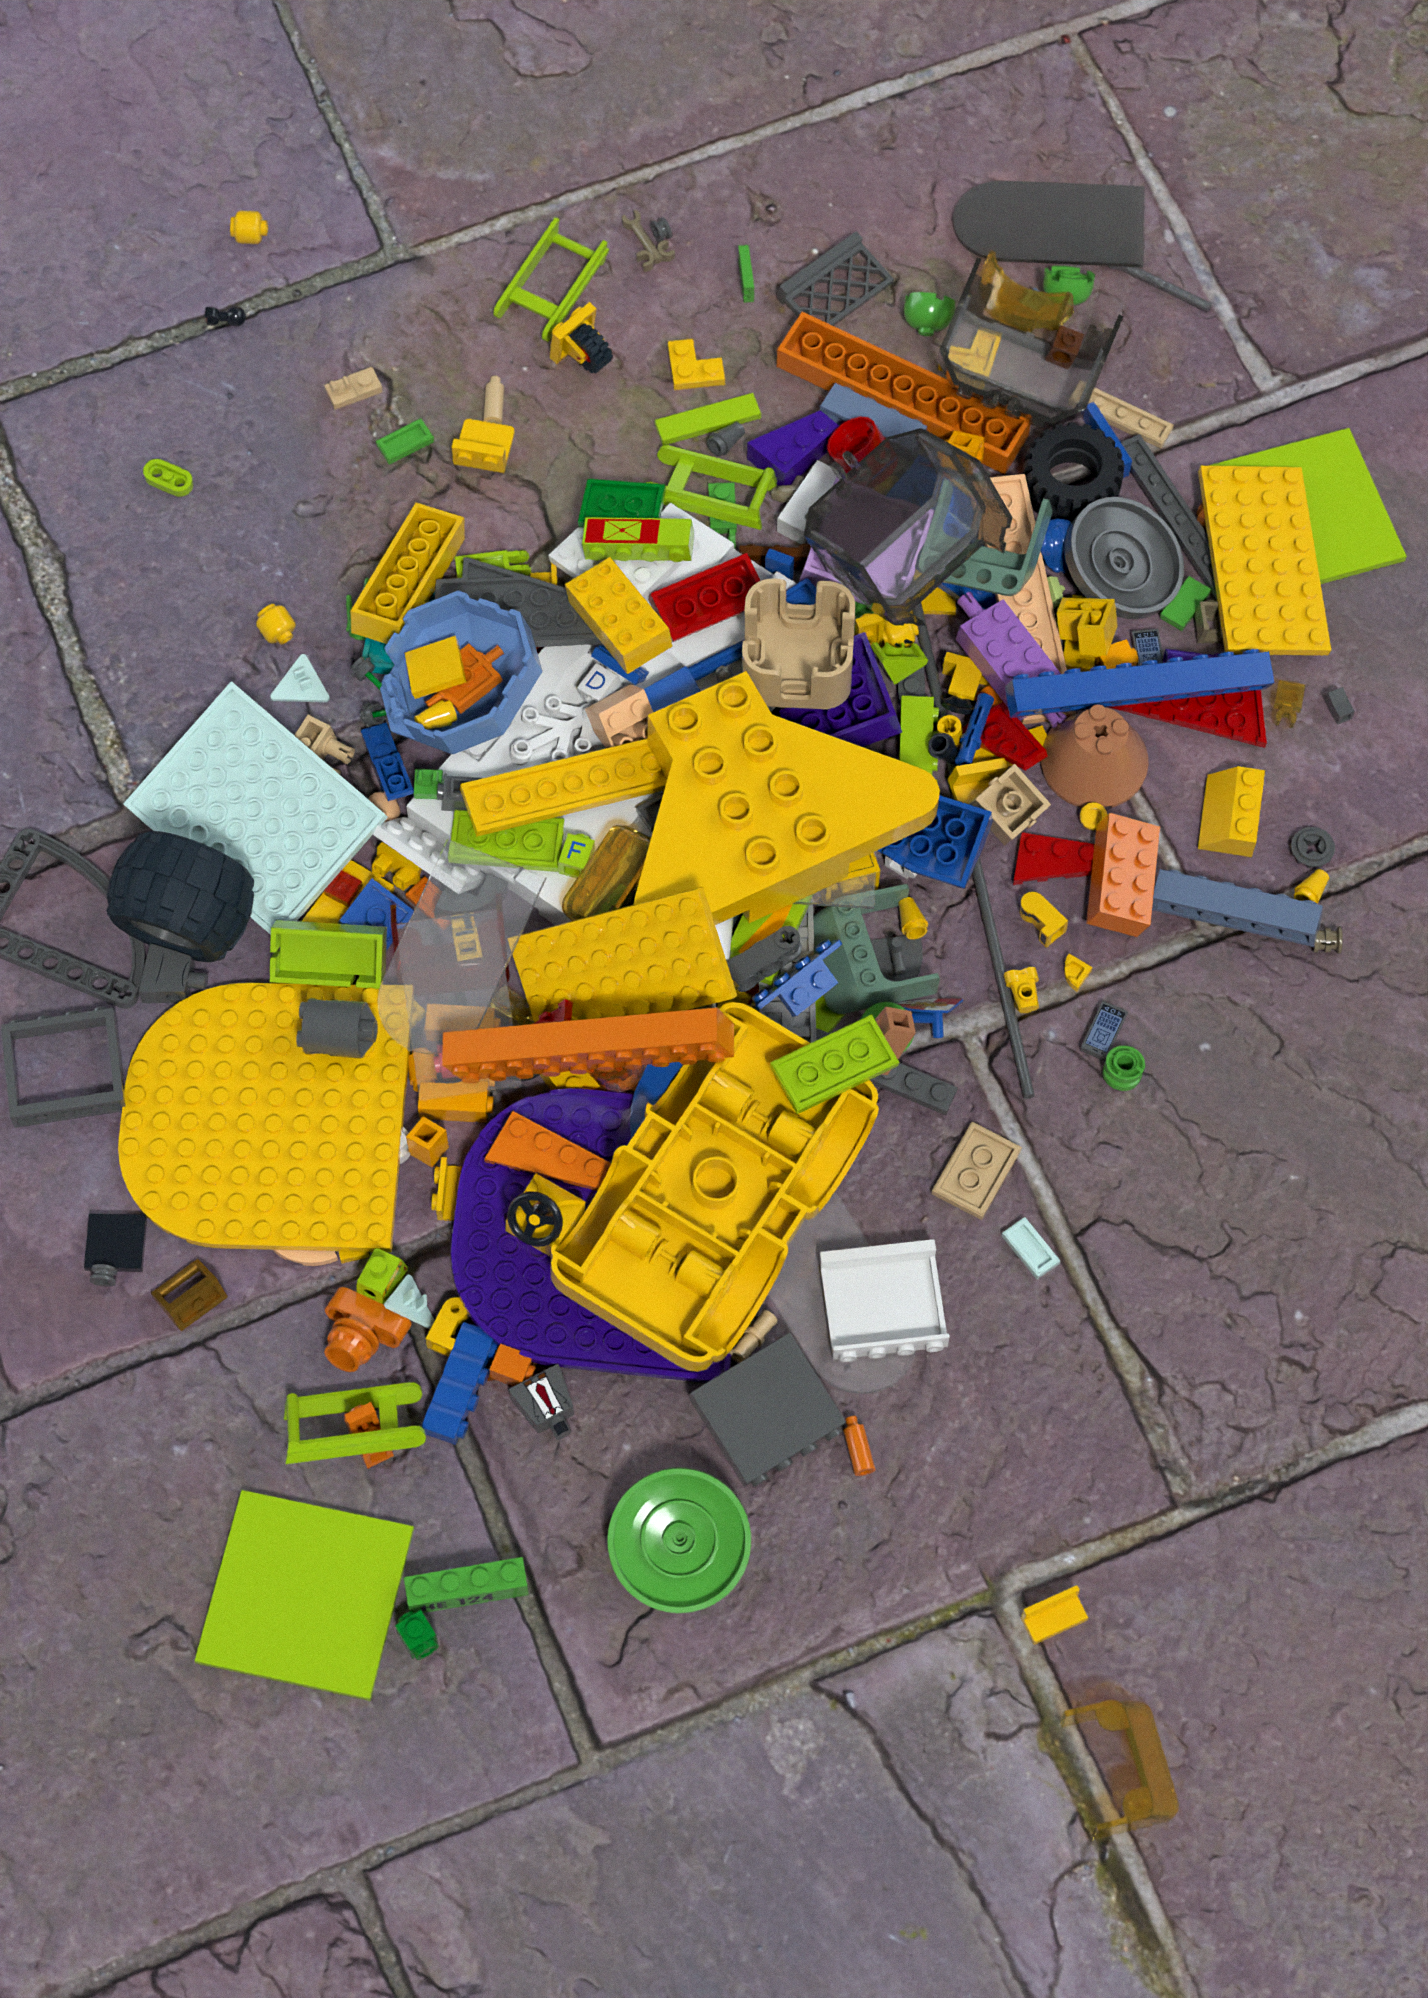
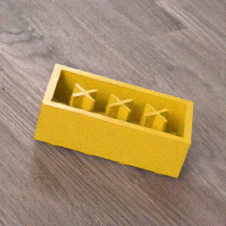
M611 557L565 584L571 606L627 674L673 647L668 626Z

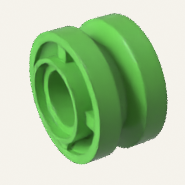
M1130 1046L1113 1048L1106 1057L1102 1071L1105 1082L1113 1089L1119 1091L1134 1089L1140 1083L1145 1069L1144 1057L1138 1050Z

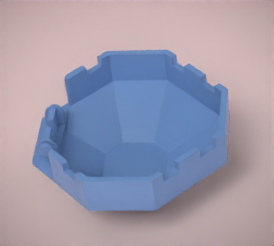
M455 591L408 610L403 618L405 622L403 629L399 634L394 633L385 646V651L394 663V667L389 674L383 677L380 690L391 732L450 754H456L504 735L543 672L531 629L522 614L514 609H510V611L500 609L498 604L482 598L478 601L471 599L467 593ZM456 636L459 641L460 650L469 643L476 651L487 654L498 645L504 652V655L496 659L492 665L503 679L500 684L462 714L455 709L457 721L452 722V726L427 730L422 724L415 722L414 716L428 709L425 701L437 692L417 699L414 698L409 681L405 652Z

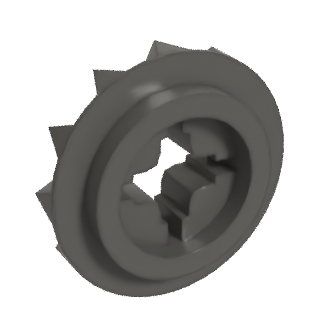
M1317 827L1301 829L1294 835L1291 842L1292 856L1296 857L1298 864L1303 863L1308 868L1316 866L1321 868L1324 864L1330 863L1335 853L1333 838L1326 831ZM1319 842L1317 852L1313 851L1307 854L1308 845L1313 846Z

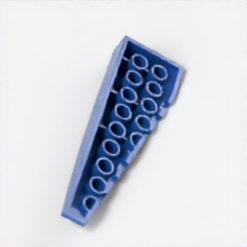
M939 795L937 815L930 825L877 851L913 873L965 889L992 826V812Z

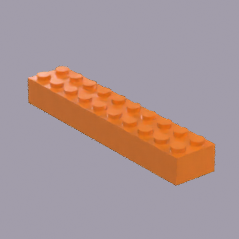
M801 312L777 349L778 368L829 392L836 383L843 387H849L855 393L864 397H870L887 408L896 409L900 414L911 419H917L926 425V438L943 445L946 439H950L954 430L984 437V454L981 463L1003 474H1006L1029 437L1031 418L807 313Z
M718 1008L443 1032L442 1066L452 1072L453 1075L459 1077L464 1083L472 1084L478 1083L479 1079L487 1078L492 1081H504L506 1077L510 1076L530 1079L533 1077V1074L554 1077L559 1076L560 1072L568 1071L573 1074H585L587 1070L591 1069L611 1072L614 1071V1067H625L626 1069L635 1070L642 1068V1065L649 1064L655 1067H667L672 1062H680L684 1065L696 1064L697 1060L723 1062L725 1058L734 1057V1023Z

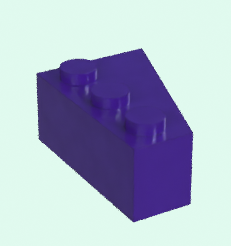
M821 410L747 442V460L758 469L772 468L775 471L778 486L791 485L797 475L801 476L828 452L829 438L839 425Z

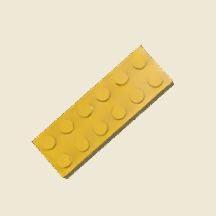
M417 502L414 504L350 611L351 633L387 644L394 633L399 634L405 625L403 618L408 610L428 603L435 591L436 579H442L464 542V517Z

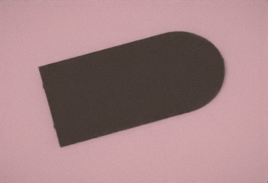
M1028 181L986 182L970 189L960 198L952 217L953 227L958 240L966 249L981 258L992 261L1143 267L1145 248V186Z

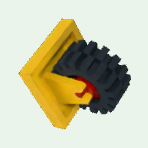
M590 302L583 308L581 306L576 308L565 323L560 322L555 326L552 331V341L550 344V359L558 364L566 356L570 355L580 366L583 365L586 371L589 370L590 373L596 374L612 360L613 355L611 354L612 350L608 348V342H605L602 334L600 335L594 328L597 308Z

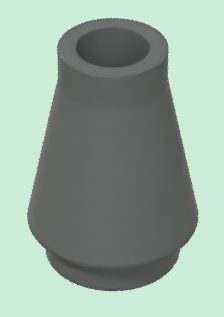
M734 422L732 425L711 433L707 440L709 450L716 456L728 454L740 437L745 434L744 427L739 422Z

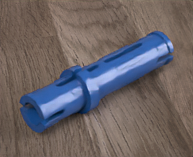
M980 693L977 696L966 732L960 738L961 746L955 758L957 766L972 764L975 752L981 746L982 741L980 738L994 703V698L989 694Z

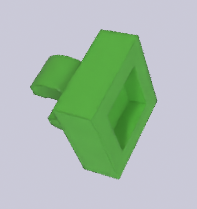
M415 769L414 799H437L438 783L443 784V770Z

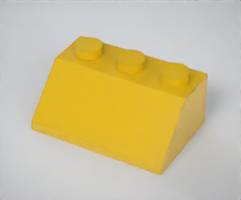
M1237 766L1207 775L1198 849L1252 857L1257 842L1265 770Z

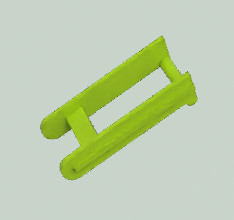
M556 217L498 300L493 312L495 317L501 318L513 302L549 319L542 333V340L547 342L552 339V331L555 326L564 321L600 265L604 264L609 253V248H607L608 242L604 240L597 250L594 251L558 234L559 219ZM552 242L589 259V262L559 306L522 289Z
M663 445L659 448L657 453L658 459L664 464L676 467L668 486H666L663 505L668 506L669 503H672L682 510L758 530L762 529L759 509L767 491H772L774 487H777V478L772 468L768 467L762 470L670 445ZM694 471L757 489L750 506L746 507L688 492L684 488L691 472Z
M414 1382L301 1397L294 1393L288 1394L284 1411V1420H287L288 1447L285 1463L292 1464L421 1446L426 1441L425 1430L419 1426L399 1428L397 1405L416 1403L422 1398L421 1386ZM369 1402L372 1403L374 1408H379L381 1430L300 1441L299 1418L350 1412L352 1408Z

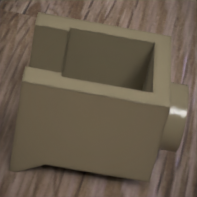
M1214 600L1200 602L1194 613L1197 643H1223L1218 602ZM1207 621H1213L1214 629H1209Z

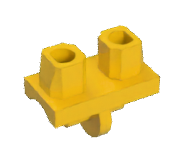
M383 842L377 847V857L372 863V872L374 874L384 877L389 871L394 873L393 884L402 891L411 884L415 885L421 880L420 874L422 869L387 844Z

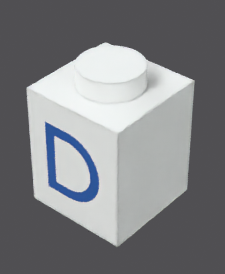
M597 663L577 687L582 700L592 704L623 688L618 673L607 666L604 668Z

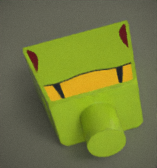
M375 1248L358 1278L357 1293L384 1305L385 1301L400 1284L408 1267L402 1259ZM369 1292H373L376 1296L370 1295Z

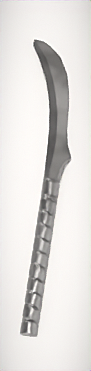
M1067 216L1063 219L1064 232L1068 238L1081 249L1103 261L1110 269L1128 273L1205 312L1210 310L1212 303L1108 253L1082 235Z

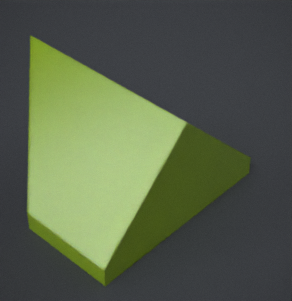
M872 642L871 649L874 656L894 685L925 666L928 662L927 657L917 643H912L910 648H904V643H901L900 647L896 648L889 643H886L884 647H880L877 642Z

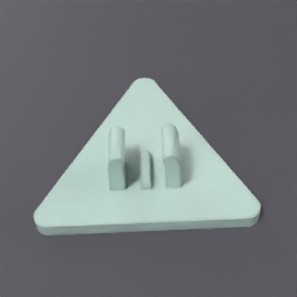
M305 654L299 656L270 695L272 701L328 702L330 700L326 689Z
M409 1274L406 1275L385 1301L384 1306L390 1311L431 1329L435 1320L427 1307V1295H421L413 1277Z

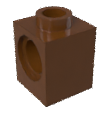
M1060 325L1051 340L1045 361L1069 370L1078 355L1084 334Z

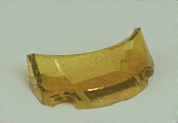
M993 250L989 251L978 278L977 286L983 307L996 321L1002 322L1007 327L1024 332H1033L1035 328H1046L1050 332L1058 330L1059 326L1063 325L1074 314L1072 293L1040 292L1017 284L998 265L996 252Z

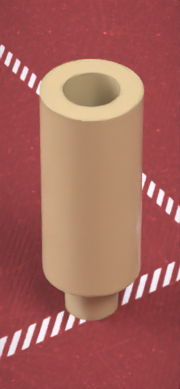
M492 376L490 382L486 384L483 421L502 424L504 385L500 383L501 378L498 376Z

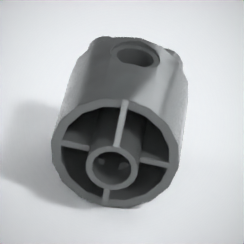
M310 998L307 1002L300 1003L299 1017L303 1020L302 1030L297 1032L296 1044L297 1047H303L305 1054H328L336 1057L363 1058L376 1041L378 1023L367 1002L317 1000Z

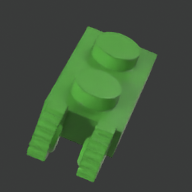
M708 483L709 497L736 504L735 483ZM710 517V528L719 534L729 533L728 540L733 542L734 548H736L735 533H737V524Z

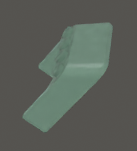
M947 478L920 561L921 573L930 580L999 595L1013 596L1018 594L1032 577L1052 515L1049 499H1043L1027 553H1012L952 540L946 536L945 527L956 495L953 480Z
M908 884L842 897L813 915L814 953L817 952L815 947L826 939L830 941L839 939L842 942L840 947L823 959L825 965L838 981V984L823 995L828 1009L833 1013L845 1014L868 1009L880 1002L896 1003L937 993L940 981L938 973L895 982L887 980L882 975L862 914L898 907L899 901L908 897Z

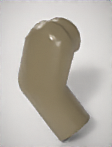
M797 475L791 485L774 487L771 491V498L780 503H788L805 478Z

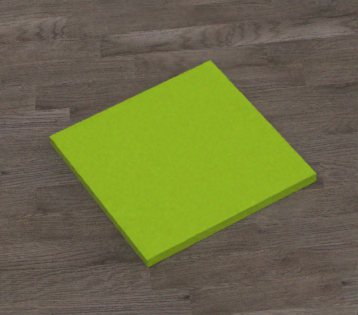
M1350 428L1208 465L1302 467L1321 584L1401 563L1406 560L1405 551Z
M241 1490L195 1657V1663L371 1701L414 1533V1526Z

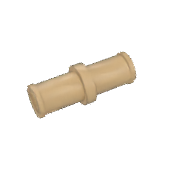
M763 1310L751 1327H747L741 1340L730 1351L731 1357L736 1362L744 1361L752 1354L756 1347L762 1346L765 1342L764 1337L777 1323L775 1315L767 1310Z

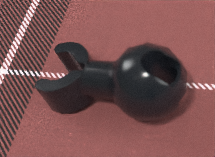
M238 306L231 307L227 311H219L214 307L205 308L204 317L207 318V325L210 326L217 325L219 321H227L231 326L237 327L241 326L246 320L244 310Z

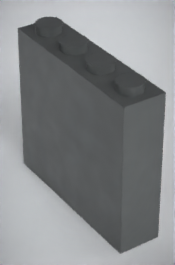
M791 1333L786 1334L694 1390L688 1397L744 1487L750 1483L753 1487L763 1483L768 1479L767 1473L775 1468L778 1472L793 1464L791 1458L801 1453L803 1457L818 1448L816 1443L823 1438H826L829 1442L843 1433L840 1428L846 1423Z

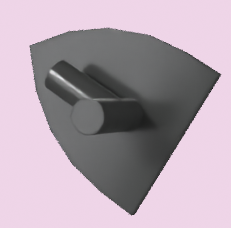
M905 935L870 940L880 971L887 980L895 982L918 977L923 960L921 938L911 940Z

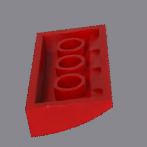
M745 553L650 593L648 601L654 611L668 626L671 641L675 642L745 612L747 593L753 585L761 580L748 554Z

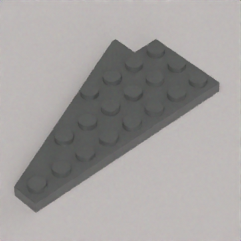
M468 557L463 559L462 578L436 579L435 600L455 591L467 593L471 599L478 601L482 598L498 604L500 609L519 611L531 629L536 647L602 644L571 606L566 588Z

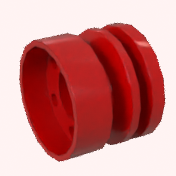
M860 416L841 424L833 432L827 445L829 455L836 465L841 468L847 480L865 487L873 486L882 481L891 472L896 462L895 450L889 445L888 440L883 437L876 423L869 417Z

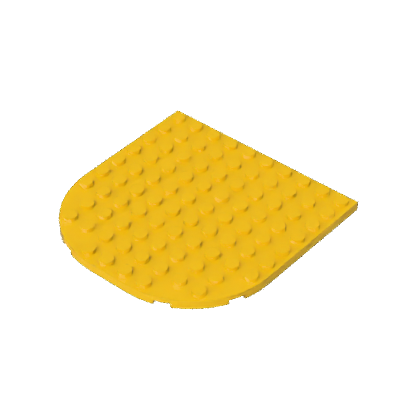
M234 983L203 990L182 1000L166 1011L150 1027L138 1044L132 1056L125 1082L126 1106L122 1107L119 1130V1164L127 1189L140 1210L164 1232L184 1239L188 1243L203 1247L373 1252L375 1248H378L385 1252H392L401 1155V1132H403L415 999L414 986L382 985L381 989L357 988L356 985L341 987L283 983ZM310 998L317 1000L367 1002L378 1023L376 1041L363 1058L336 1057L328 1054H305L303 1047H297L296 1044L297 1032L302 1030L303 1020L299 1017L300 1003L307 1002Z

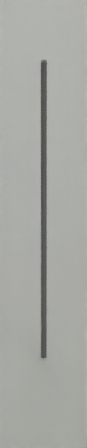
M915 577L909 592L914 620L919 630L918 638L921 650L928 659L925 668L931 694L934 697V707H939V721L947 715V712L941 705L943 694ZM947 763L951 775L957 765ZM979 856L972 874L1024 1099H1030L1035 1094L1011 990L1006 987L1003 975L1006 972Z

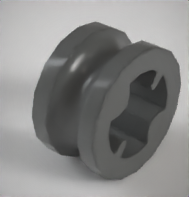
M660 217L658 222L652 221L650 223L652 233L659 243L664 238H672L671 228L664 217Z
M104 1264L92 1266L91 1271L94 1275L90 1276L89 1281L91 1283L104 1287L115 1285L116 1280L113 1276H116L118 1272L115 1267Z

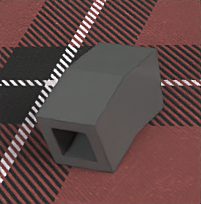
M1343 687L1323 695L1337 725L1353 718L1355 711Z

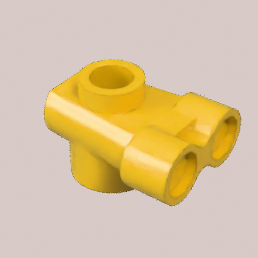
M1027 967L1022 970H1009L1003 975L1006 987L1012 990L1015 1009L1020 1013H1029L1037 1010L1039 1003L1036 982L1039 981L1036 968Z

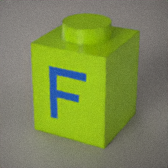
M568 833L558 861L559 874L585 881L595 854V840L584 834L574 835Z

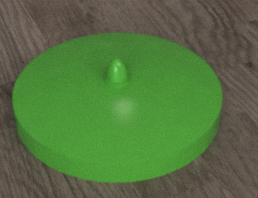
M676 1467L662 1469L646 1475L624 1493L610 1520L608 1552L616 1576L632 1596L657 1610L671 1613H688L705 1609L717 1603L737 1585L746 1569L750 1556L751 1530L742 1503L724 1482L701 1470Z

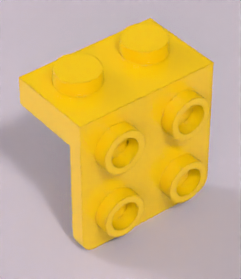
M466 419L463 423L460 438L453 440V464L504 473L515 434L514 428L508 425Z

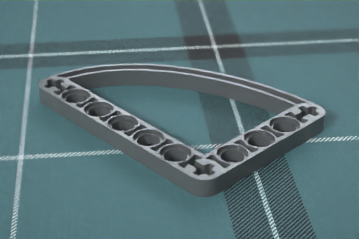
M24 829L18 833L0 864V883L6 882L11 885L8 892L0 893V921L40 851L53 856L74 869L107 897L109 879L101 871L71 848L33 829ZM33 839L34 845L28 844L25 849L24 841L29 842ZM14 860H21L24 863L23 867L17 871L10 870L9 864ZM0 928V938L9 940L8 946L0 949V959L119 1008H131L137 1003L140 996L138 991L147 957L144 943L129 935L132 948V968L128 981ZM30 948L34 951L31 958L26 960L19 958L18 955L21 950ZM54 958L58 960V965L52 970H47L43 967L47 959ZM78 968L83 971L82 976L77 980L68 978V973L72 969ZM102 978L108 981L107 986L102 990H95L92 987L97 979ZM129 990L130 997L125 996L121 999L118 992L125 993Z

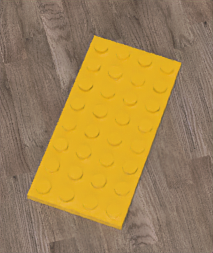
M1201 465L1198 475L1225 652H1234V655H1242L1244 651L1259 649V653L1269 652L1270 655H1329L1331 644L1302 467Z
M703 887L513 936L508 939L534 1023L539 1020L538 1016L546 1011L551 1013L559 1008L558 1003L565 999L573 1003L571 1021L684 1011L737 997Z

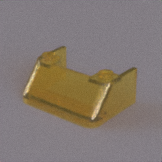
M627 825L613 826L563 898L562 910L571 921L619 909L641 876L651 837Z
M1107 1700L1064 1711L1060 1720L1061 1728L1097 1719L1099 1725L1107 1731L1113 1732L1124 1729L1141 1788L1131 1790L1125 1795L1122 1802L1125 1818L1096 1824L1092 1832L1093 1840L1165 1823L1175 1817L1179 1809V1802L1153 1713L1147 1704L1141 1701Z

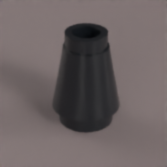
M936 734L929 741V752L934 758L949 764H955V758L959 751L949 734Z

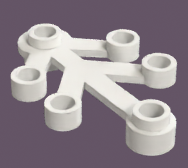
M557 696L548 697L545 703L546 712L551 715L560 713L573 717L568 721L539 715L535 708H526L522 714V722L525 725H536L550 730L528 741H515L510 750L511 760L516 764H526L530 761L533 751L557 739L559 741L556 750L552 753L551 762L557 761L555 759L557 756H561L563 759L568 758L567 749L571 734L581 727V735L575 741L574 752L577 755L589 753L593 728L585 709L593 704L587 703L579 708L563 704ZM555 703L558 707L552 708L549 704ZM526 715H533L535 718L528 719ZM585 745L587 748L580 749L578 746ZM517 748H524L526 751L521 752Z

